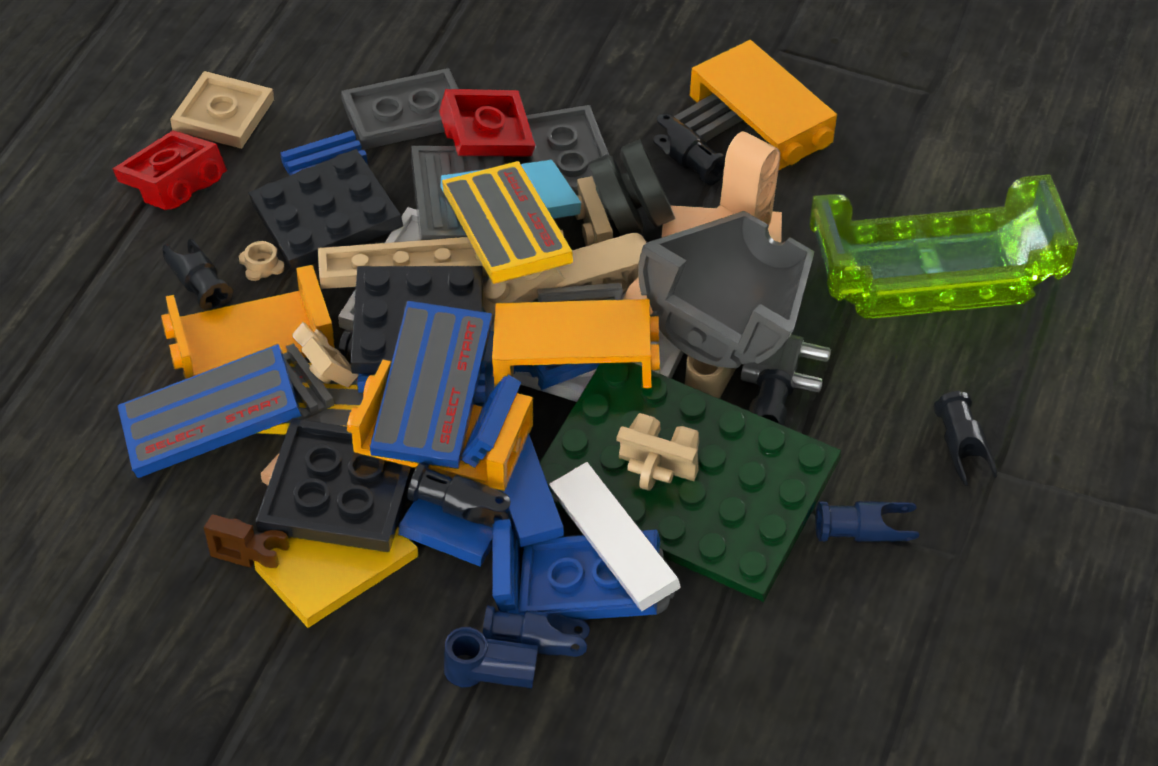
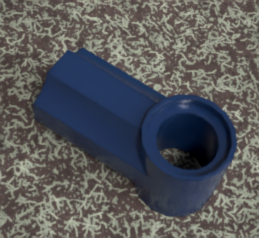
M460 627L453 630L446 638L444 674L448 681L459 687H471L483 681L532 688L538 646L487 639L477 629ZM469 655L474 658L470 660H463L458 658L457 656Z

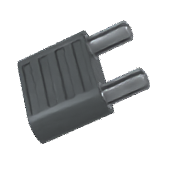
M791 334L785 344L768 359L758 364L756 362L743 364L741 381L757 384V377L761 371L765 369H779L792 377L796 388L819 392L822 387L821 378L796 373L800 356L827 362L830 358L831 350L828 347L805 343L804 337Z

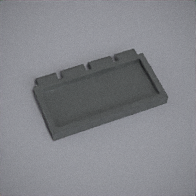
M411 146V165L420 240L467 237L440 187L441 175L483 170L504 165V156H458L455 146Z

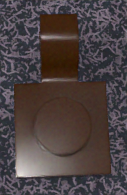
M212 514L204 525L211 557L249 568L252 567L254 561L268 568H277L279 565L277 552L271 549L279 548L287 551L290 547L286 533L279 530H269L256 535L252 525L246 524L239 519H228Z

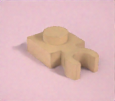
M302 322L292 334L293 338L303 347L301 349L302 352L312 363L309 367L310 371L321 381L327 384L335 381L348 388L359 376L358 374H352L349 362L339 350L329 345L328 339L320 330L316 329L313 332L306 323Z

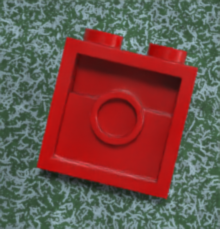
M445 89L439 113L446 138L454 140L458 156H532L536 145L518 90Z
M174 130L112 168L118 182L139 189L145 203L164 210L179 207L190 199L192 193L216 183L222 174L227 171L217 144Z

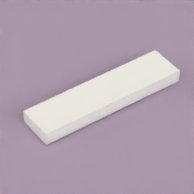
M588 462L549 484L552 494L641 612L681 588L677 576Z

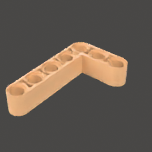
M741 131L730 143L726 153L720 206L697 226L742 211H746L770 225L780 162V150L747 132ZM639 277L629 286L623 300L648 299L647 295H641ZM650 306V315H651V314L653 313V310H652V308H651V306Z

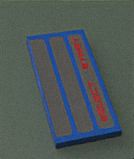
M407 301L370 444L372 456L417 463L424 462L429 465L459 469L492 326V313Z
M279 344L117 405L131 467L137 478L282 424L292 418L295 419L302 416Z

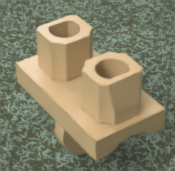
M639 413L629 428L621 426L617 435V441L620 442L619 458L629 461L628 471L641 475L640 488L649 491L653 488L656 480L670 484L673 475L694 481L699 471L697 454L699 432L680 426L676 427L671 441L658 437L661 430L660 421L655 417Z

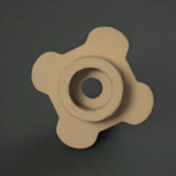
M257 241L246 247L245 251L239 255V262L245 265L247 269L245 272L247 279L257 281L261 278H267L272 274L278 275L284 271V262L277 257V247L266 241Z

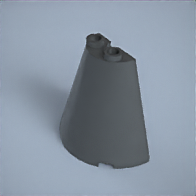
M742 211L647 242L643 245L638 266L641 295H647V298L650 299V306L653 310L650 316H659V330L673 345L685 354L703 363L724 368H738L741 364L753 362L758 364L775 354L792 334L815 251L791 237L785 242L773 240L768 232V224L746 211Z

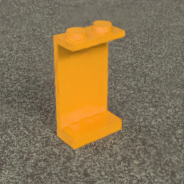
M748 40L692 67L690 97L698 103L714 93L767 142L780 150L778 171L833 143L837 114L752 40Z
M313 265L296 268L299 291L186 316H179L174 295L166 296L168 314L161 315L166 339L175 338L176 344L169 345L174 369L183 368L185 379L277 344H279L284 354L287 352L286 346L294 343L303 357L306 358V355L301 350L303 347L292 336L302 322L306 323L313 332L316 329L320 330L328 339L329 345L334 348L332 322Z
M650 299L496 303L492 352L494 385L496 386L508 374L513 377L514 365L642 362L643 388H652L651 370H660L659 344H651V342H659V316H650Z
M382 360L376 374L369 375L366 380L363 400L359 408L353 407L348 418L347 431L352 433L353 451L417 468L419 464L417 462L372 456L370 453V444L391 367V361ZM519 393L516 394L494 447L487 451L486 456L482 460L480 459L475 468L460 460L459 469L429 465L430 470L450 477H454L457 474L488 485L490 488L505 491L527 436L533 426V397ZM473 404L463 450L483 408L481 406Z

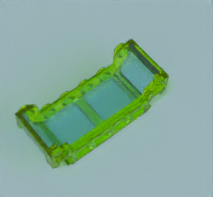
M1050 174L1025 176L1018 179L1010 186L1004 207L851 221L853 209L850 200L846 196L840 194L813 196L809 224L811 231L816 233L828 273L827 285L830 295L838 301L845 298L854 304L856 312L865 319L1023 304L1036 296L1033 289L1034 286L1052 274L1059 280L1071 272L1078 246V241Z

